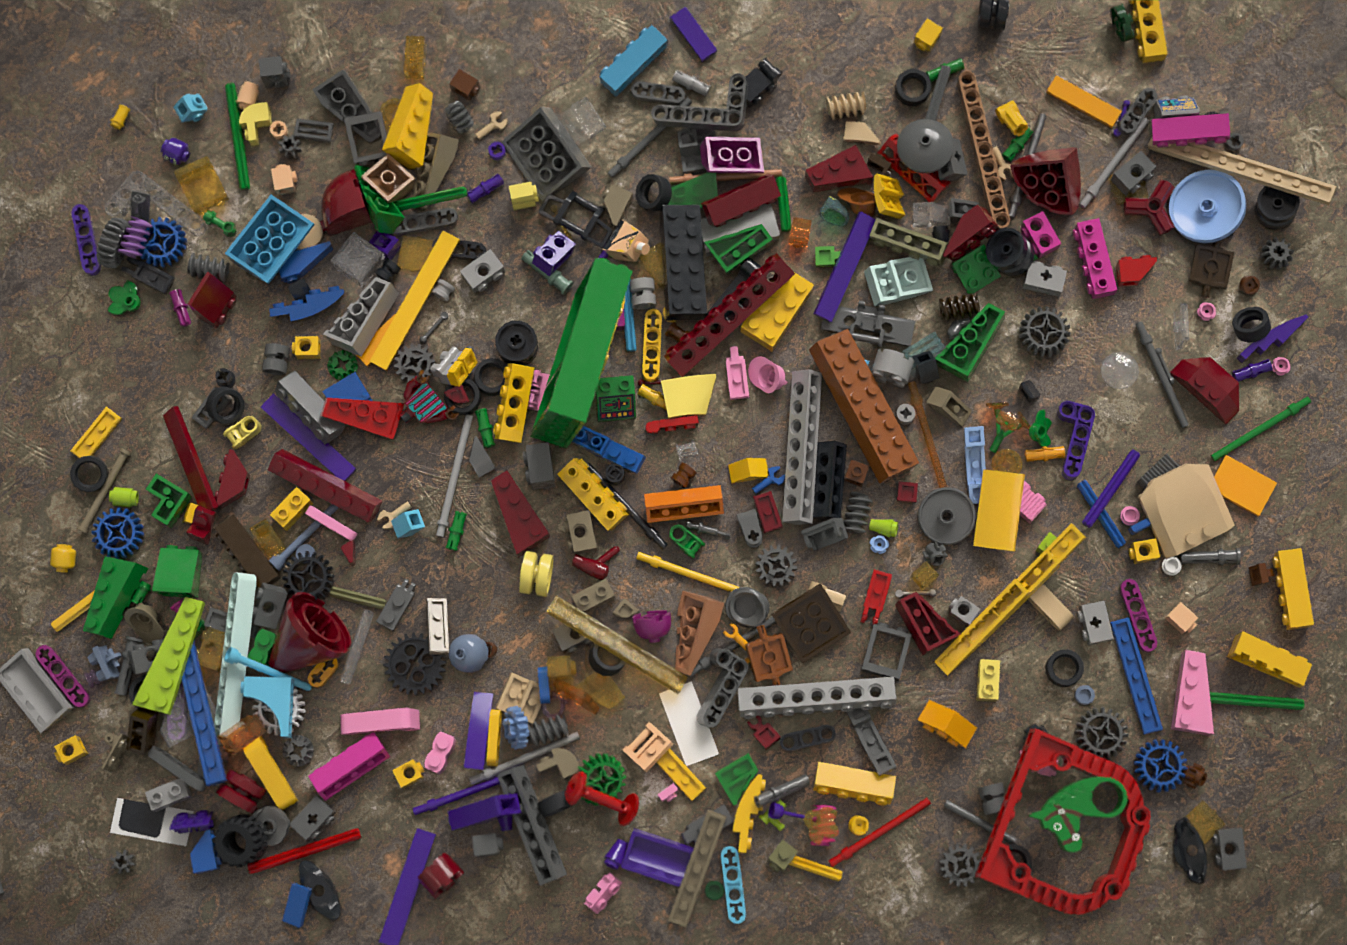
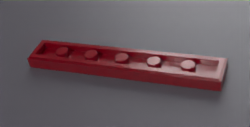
M173 406L163 415L166 426L198 506L214 511L218 508L217 502L178 406Z

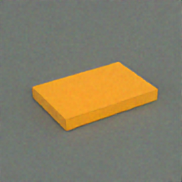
M1227 455L1223 458L1214 475L1223 498L1258 517L1277 482Z

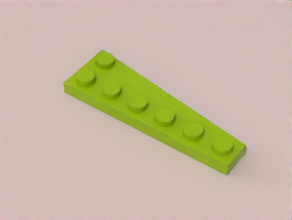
M187 597L184 598L132 705L171 715L205 602Z

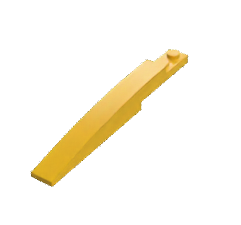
M1071 523L934 662L947 676L950 675L1048 580L1086 536Z

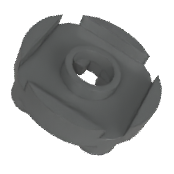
M269 805L257 810L252 815L256 818V822L259 820L262 823L260 825L262 828H267L266 822L273 823L274 828L266 829L264 832L268 836V839L265 840L268 843L267 846L279 844L287 837L291 822L278 807Z

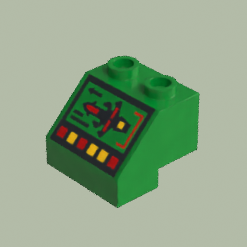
M633 375L600 378L595 391L598 422L636 419Z

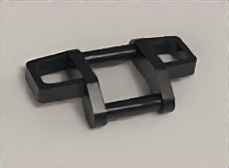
M574 190L565 200L553 195H547L539 209V213L553 221L554 224L569 229L581 236V239L584 241H589L600 248L605 247L613 233L612 229L600 220L606 208L598 207L579 196ZM550 200L563 204L556 217L544 212ZM574 202L594 212L585 230L564 219V216ZM597 223L608 231L601 243L589 237Z

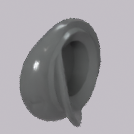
M749 587L734 589L730 592L725 602V610L728 617L734 623L748 628L761 625L766 620L770 610L767 598L762 593Z

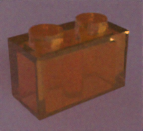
M248 715L220 734L218 739L227 753L236 754L267 731L257 715Z

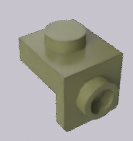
M782 839L767 860L770 863L769 867L776 872L780 870L783 873L798 851Z

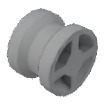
M439 279L437 287L431 292L439 299L448 302L449 295L454 292L455 288L448 282Z
M910 404L900 405L895 415L897 422L901 425L911 424L915 417L914 407Z

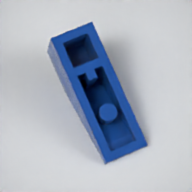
M330 241L293 252L279 270L282 281L291 284L304 277L333 250Z

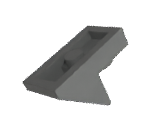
M949 198L951 224L960 221L961 217L974 206L979 205V202Z

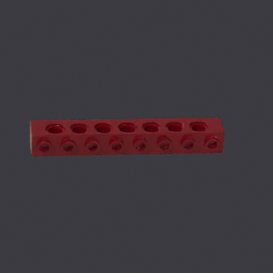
M777 253L769 256L762 267L755 269L751 273L750 278L741 282L732 294L724 297L718 307H714L709 311L708 316L704 320L698 321L692 331L685 333L680 338V342L675 346H671L666 351L664 357L667 362L683 377L795 275L793 270ZM774 272L772 278H767L768 273ZM755 285H760L759 290L752 291ZM741 298H746L743 304H738ZM727 311H732L729 317H724ZM718 324L716 329L710 330L711 325ZM698 337H704L702 342L696 343ZM686 349H689L690 352L687 355L683 356L682 352Z

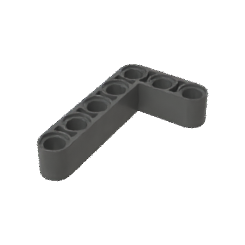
M735 73L730 77L726 109L656 105L651 111V116L658 126L739 131L745 123L748 95L747 80L740 73ZM738 81L743 82V85L740 87L734 86ZM736 99L742 100L739 105H733L732 103ZM659 113H665L663 118H656ZM677 114H684L682 119H675ZM696 115H702L699 121H694L693 119ZM715 116L721 117L718 122H712ZM734 117L740 118L735 124L730 122Z

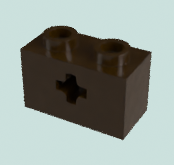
M139 707L130 715L126 750L145 755L154 746L158 712Z

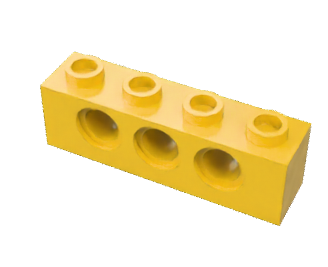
M1129 0V3L1133 4L1132 19L1133 22H1136L1135 38L1139 39L1138 56L1142 57V63L1165 60L1168 53L1159 0ZM1144 3L1148 6V8H1142L1140 4ZM1143 21H1149L1151 26L1144 25ZM1146 39H1152L1154 41V44L1148 43Z
M508 363L507 367L504 368L503 377L505 382L500 389V397L502 399L501 404L497 407L498 421L493 428L494 439L521 443L534 367ZM514 379H517L520 383L517 389L512 385ZM511 398L516 400L514 408H511L509 405ZM509 416L513 419V424L510 427L506 425V419Z

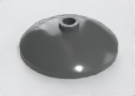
M920 119L911 122L901 131L897 141V152L900 160L907 168L918 173H932L942 169L950 161L954 151V141L950 131L942 123L931 119ZM928 139L929 142L923 143L922 140Z

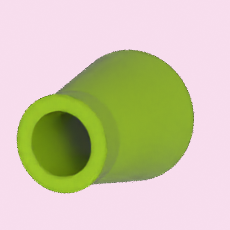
M871 519L869 530L888 538L896 537L899 522H895L894 519Z

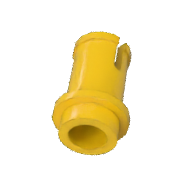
M119 105L114 118L110 120V125L115 129L121 130L125 126L124 122L131 110L124 105Z

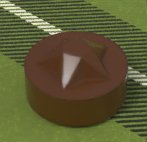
M1247 275L1240 280L1239 287L1244 294L1252 295L1259 290L1260 283L1255 276Z

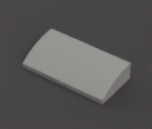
M771 204L760 205L758 210L753 212L747 211L738 219L733 220L731 218L726 221L725 225L720 227L708 224L707 219H701L703 244L705 241L736 233L759 224L764 226L773 241L780 239L778 225ZM704 244L706 256H712Z
M29 648L21 649L0 668V682L40 733L48 730L75 708Z

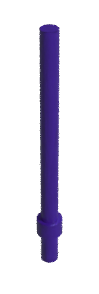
M498 777L436 800L434 798L427 800V803L412 809L415 815L429 810L432 812L442 805L499 785L500 782Z

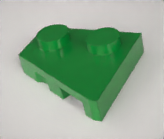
M749 753L715 772L733 806L738 803L739 798L749 786L758 769Z

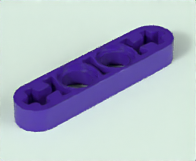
M78 204L73 207L71 214L82 268L88 275L95 276L100 272L101 264L97 262V244L91 215L85 205ZM79 210L85 212L82 214L85 222H81V218L76 215L79 214ZM82 227L89 228V233L85 236L80 235ZM85 245H92L93 250L91 253L86 254L83 252ZM87 258H91L92 263L96 265L93 267L92 271L89 268H87L90 266V262Z

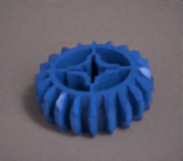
M158 217L157 222H155L154 219H151L150 222L153 227L146 228L150 235H144L143 237L149 240L150 236L154 233V238L147 242H141L145 249H138L142 254L141 258L146 260V263L149 265L153 263L154 267H157L159 263L162 268L165 267L166 263L172 266L171 261L175 260V262H178L177 256L183 257L184 254L181 250H186L187 248L184 245L187 243V239L184 238L186 233L181 231V225H176L175 220L170 222L169 218L166 217L163 221L161 217ZM163 229H164V230H169V231H172L173 233H172V234H169V233H168V234H162V233L160 232V230H163ZM159 236L161 237V239H162L163 242H164V244H162L163 247H164V249L162 248V246H161L160 243H159V241H160ZM174 241H175L174 247H173L172 250L169 252V247H170V245L174 244ZM159 250L163 253V255H154L151 254L150 251Z
M118 507L115 513L114 509L111 508L109 509V515L106 512L102 513L103 519L97 517L100 523L99 525L93 524V527L97 530L92 531V535L97 537H94L92 541L97 543L95 548L101 549L100 553L102 555L107 553V557L111 558L114 555L115 559H119L121 554L122 558L125 559L127 558L126 552L133 555V548L139 550L136 544L137 542L143 543V540L139 537L144 536V532L139 530L143 529L144 526L139 524L141 519L139 517L135 518L136 514L134 512L129 514L128 509H124L122 512V509ZM117 519H125L123 522H120L118 525H111V524H110V522H112V521H114V520H117ZM130 524L132 526L131 539H129L127 536V531L129 529L128 526ZM107 528L109 536L107 538L108 541L105 543L104 531ZM112 528L116 531L118 530L124 536V539L120 536L118 537ZM118 542L126 543V545L120 548H111Z
M1164 739L1160 741V745L1157 740H1153V747L1147 742L1145 744L1147 750L1141 747L1139 750L1142 754L1135 755L1136 758L1140 759V761L1134 762V765L1140 767L1135 769L1134 772H1141L1137 779H1145L1142 783L1143 786L1150 783V791L1156 786L1157 793L1161 792L1162 787L1164 792H1168V785L1172 790L1176 789L1175 783L1178 785L1182 783L1178 777L1185 778V774L1181 771L1187 770L1186 766H1182L1183 763L1187 762V759H1180L1184 752H1176L1179 749L1178 745L1172 749L1171 741L1165 746ZM1152 751H1163L1159 759L1148 757ZM1169 754L1175 761L1176 769L1168 762ZM1163 760L1162 766L1165 767V770L1163 768L1159 771V766L1156 765V762L1160 763ZM1146 763L1153 769L1152 778L1147 773ZM1162 773L1173 775L1167 782L1158 781Z

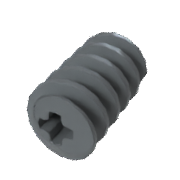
M192 253L187 271L192 277L197 275L200 279L209 272L222 283H225L229 274L230 263L228 262L225 265L223 258L220 263H217V257H214L213 261L210 262V256L208 255L203 260L202 254L195 259V253Z
M850 492L853 498H849L848 502L852 505L847 506L846 509L849 512L845 513V517L848 520L843 521L846 526V532L852 534L865 533L866 530L861 528V526L868 524L863 518H869L865 511H871L867 503H873V501L863 493Z
M564 713L563 719L557 714L555 721L548 717V723L541 719L540 726L536 721L533 722V728L528 724L530 740L536 746H539V740L546 744L547 737L553 742L554 735L559 740L562 733L569 737V729Z

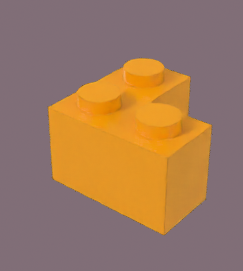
M931 700L928 701L918 718V721L924 724L923 728L930 733L936 731L938 736L944 739L947 738V743L956 748L958 745L966 748L977 729L958 712Z

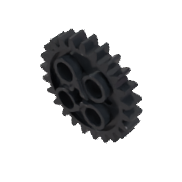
M415 632L412 633V638H409L407 634H405V640L398 637V644L391 643L394 647L393 650L387 649L390 656H384L388 663L383 664V666L389 668L384 674L391 675L388 678V682L395 681L392 687L400 686L399 692L401 693L406 689L407 695H410L411 691H413L414 695L417 696L419 690L424 695L426 688L433 691L431 685L438 686L436 680H443L440 672H446L442 665H446L447 662L441 660L446 655H431L433 662L425 665L423 659L429 655L428 637L424 639V634L421 633L419 638H417ZM410 646L416 648V652L412 656L406 654V650ZM424 649V652L421 654L417 661L419 663V666H415L413 668L410 678L407 680L406 676L410 673L413 667L411 665V662H415L419 656L420 650ZM402 663L406 664V671L403 673H398V665ZM418 672L423 673V680L415 682V674Z

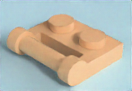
M650 722L645 725L646 728L639 736L622 750L646 773L673 745ZM653 733L654 735L635 754L634 751Z

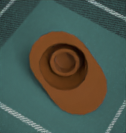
M850 187L838 191V197L843 201L849 202L854 214L858 215L859 212H863L870 217L874 216L876 209L874 193Z

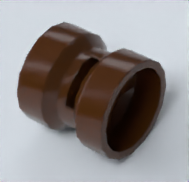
M681 462L678 466L679 471L673 473L671 480L686 489L690 479L694 478L697 472Z

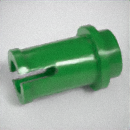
M141 580L138 590L135 591L130 600L135 604L142 603L148 591L151 592L150 584Z

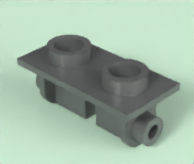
M132 190L131 216L149 223L151 194Z

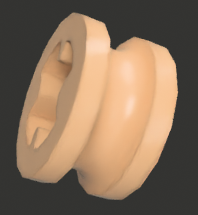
M275 121L270 126V132L275 139L281 140L284 139V135L287 136L288 129L284 122ZM278 126H280L281 129L284 128V130H281L280 134H277L276 131L274 132V130H277Z

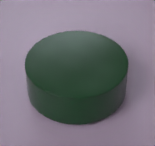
M710 881L705 886V895L708 899L717 901L723 897L724 887L718 881Z

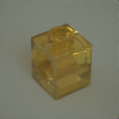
M925 561L910 577L924 591L938 578L939 574Z

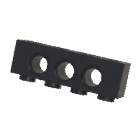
M824 441L817 444L814 519L827 521L832 518H841L847 444L838 441Z

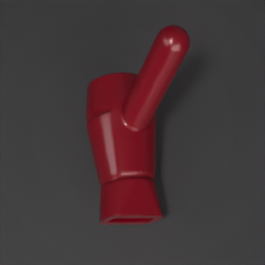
M618 546L612 547L597 560L575 554L572 566L591 577L604 580L609 573V566L604 563L619 553L620 548Z

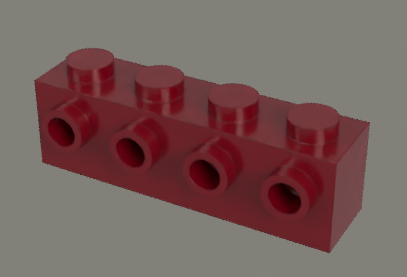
M765 174L701 203L708 224L720 227L725 225L726 221L731 218L733 220L738 219L747 211L753 212L758 210L759 206L764 203L766 205L774 203L781 194L774 175Z

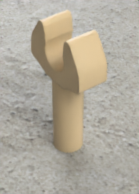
M502 112L492 113L490 115L491 122L475 134L476 137L480 140L494 129L503 131L507 127L508 119L497 123L496 120L502 116Z
M994 147L993 151L999 165L1000 179L1005 181L1006 176L1003 171H1009L1013 177L1010 164L1005 162L998 147Z
M407 501L393 512L383 510L380 512L377 520L382 521L384 518H389V522L383 526V529H392L391 520L412 507Z

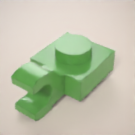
M834 246L815 247L816 267L835 266V261L838 260L841 251L834 252Z

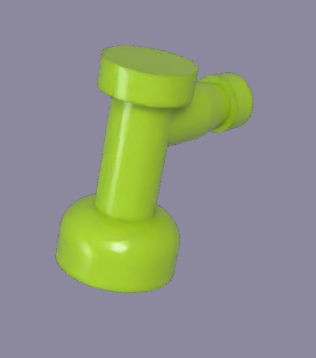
M779 800L778 802H776V803L782 805L783 808H785V807L787 806V805H786L785 803H783L781 800ZM768 810L759 816L766 825L770 822L779 831L785 827L778 819L769 818Z

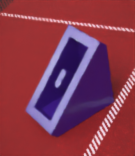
M378 231L367 243L374 251L390 260L393 259L401 248L400 242L396 237Z

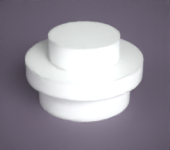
M1174 556L1165 558L1162 562V570L1165 574L1174 576L1180 572L1181 562Z

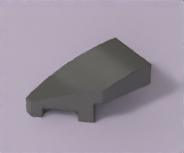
M475 436L469 454V462L478 477H481L495 469V466L478 437Z

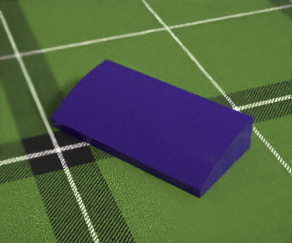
M634 828L621 868L680 887L694 847Z

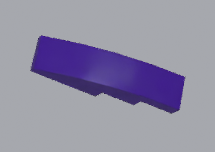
M1305 314L1271 329L1266 337L1253 342L1236 359L1243 363L1254 351L1261 356L1272 343L1280 347L1305 322L1308 316Z
M474 692L464 768L484 770L488 745L489 718L493 706V693Z

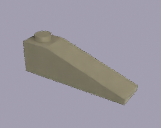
M428 132L423 166L414 168V172H417V181L414 183L413 197L436 192L454 160L458 149V139Z

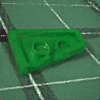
M707 172L671 187L672 194L668 205H700V208H702L701 203L718 196L716 173Z

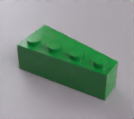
M104 557L83 631L95 636L112 639L123 618L122 613L124 609L129 607L132 601L130 598L134 590H138L141 584L139 581L149 568L135 562Z

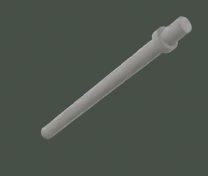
M465 415L441 517L437 521L438 529L436 536L444 537L445 529L449 525V522H447L469 435L472 415Z

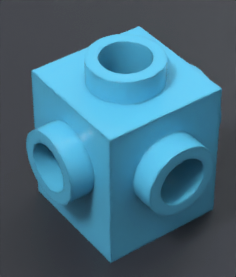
M186 94L174 106L182 122H197L203 118L204 113L208 110L200 94Z

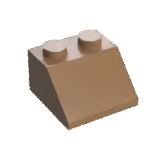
M390 154L384 156L361 176L387 203L401 200L414 188L415 178Z

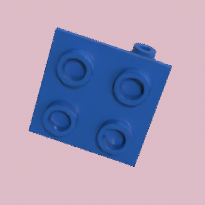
M356 372L322 391L326 398L373 401Z

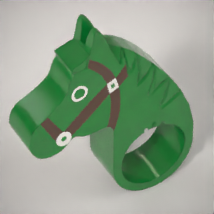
M1109 777L1084 778L1063 787L1045 802L1041 810L1030 813L1029 817L1038 819L1041 829L1050 831L1063 851L1073 853L1079 851L1082 847V839L1077 833L1080 828V817L1110 818L1119 815L1126 806L1127 793L1124 786L1116 779ZM1102 782L1111 784L1118 795L1115 808L1108 813L1100 812L1094 806L1093 801H1091L1093 794L1091 791H1094L1095 787Z

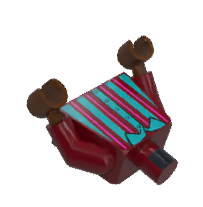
M420 370L418 376H415L406 384L403 402L408 408L400 414L401 418L406 424L414 417L420 423L424 422L427 424L447 419L455 420L459 413L454 414L452 411L456 407L451 406L446 410L448 408L427 383L430 375L423 377L424 370Z

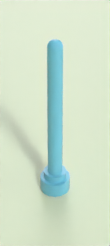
M229 647L225 654L224 661L230 664L240 663L272 677L293 678L294 686L306 691H310L312 688L307 682L242 656L239 650L233 647Z

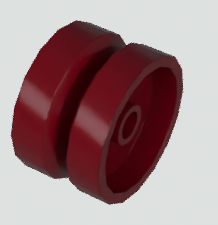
M229 769L226 779L234 785L233 788L226 784H220L215 793L253 814L258 805L248 797L251 795L257 799H262L267 790L256 784L257 782L248 776Z

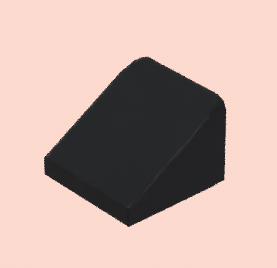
M304 278L288 286L294 300L303 299V303L307 301L306 294H309L311 289Z
M1031 380L1020 384L1019 390L1029 403L1040 397L1039 391Z

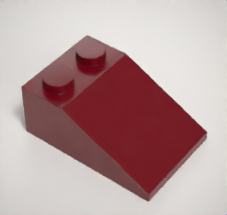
M207 272L189 300L188 306L199 319L218 328L219 325H223L228 310L235 306L237 296L215 276Z

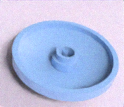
M1202 170L1187 176L1176 186L1169 202V214L1176 230L1185 238L1199 243H1212L1228 237L1240 226L1246 212V198L1241 185L1231 175L1217 170Z

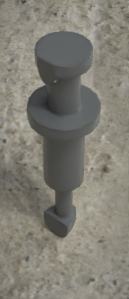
M687 520V530L695 529L697 534H700V532L714 536L718 534L725 536V539H730V534L727 532H720L717 528L702 525L703 522L701 521L699 524H695Z

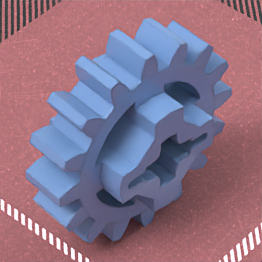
M509 707L506 709V713H504L506 718L503 719L504 736L508 739V744L511 743V748L521 749L526 747V743H528V719L524 716V711L521 712V707Z

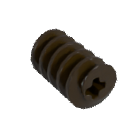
M969 293L968 299L964 294L961 295V299L958 296H954L953 302L950 297L946 298V302L940 298L939 310L941 319L945 317L948 322L951 315L954 320H957L958 314H960L962 319H964L965 313L970 318H972L973 312L977 315L980 312L977 294L974 297L972 293Z

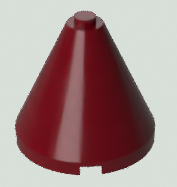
M298 592L287 601L269 658V667L287 673L340 658L349 651L348 648L351 646L349 631L335 611L329 613L322 607L325 602L319 598L315 601L314 596L311 594Z

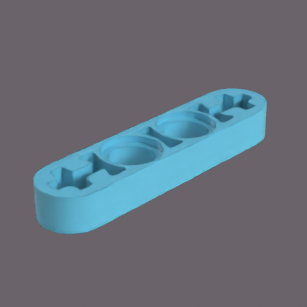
M728 846L721 852L729 920L739 924L746 917L739 854L736 848ZM727 850L735 853V857H732L733 864L737 862V867L730 866L725 868V864H729L728 858H724ZM731 869L736 870L738 873V877L734 881L728 880L726 876L727 871ZM732 889H737L740 892V898L736 901L729 898V892ZM742 902V906H738V911L743 913V916L739 918L740 920L737 921L735 917L731 916V913H734L735 910L734 906L730 908L729 903L737 904Z

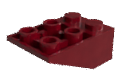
M977 204L961 217L943 254L945 258L957 261L965 256L968 250L977 248L981 244L980 241L985 237L989 238L996 232L999 226L987 209Z

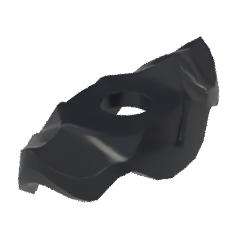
M1182 817L1174 827V854L1178 864L1185 870L1188 879L1194 883L1203 884L1207 877V854L1204 843L1192 822L1187 817ZM1189 845L1196 846L1198 850L1196 856L1188 854L1187 848Z
M308 860L301 861L299 864L300 885L312 889L309 904L324 918L330 921L337 920L341 915L342 908L339 902L338 891L333 881L315 863ZM317 885H322L325 889L324 894L320 897L315 896L313 893V889Z

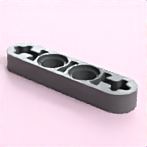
M452 208L404 215L403 224L405 230L399 225L396 231L389 235L400 236L452 227L458 222V215ZM448 213H451V216H454L451 219L452 221H448L447 219H441L442 223H440L438 215L441 214V218H446ZM427 217H435L436 222L433 225L426 224ZM409 220H416L418 222L417 226L409 228L407 226Z
M157 746L151 747L148 753L151 759L191 787L204 791L206 787L205 778L165 750Z

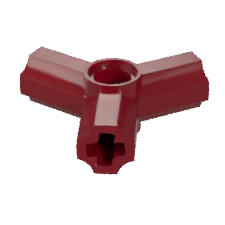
M1161 179L1149 198H1125L1124 215L1147 216L1159 236L1168 233L1175 227L1163 206L1175 187L1170 182ZM1149 205H1156L1158 210H1151Z

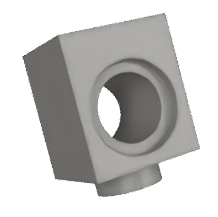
M962 596L959 600L955 598L948 607L951 609L949 615L967 627L980 611L979 607ZM965 606L968 609V614L961 615L958 612V607Z

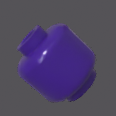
M176 138L165 140L161 147L163 159L175 165L187 162L190 157L188 144Z

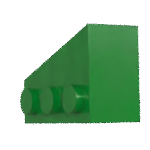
M759 224L736 233L705 241L704 244L725 274L728 275L741 266L749 257L752 258L773 243V239L764 226Z

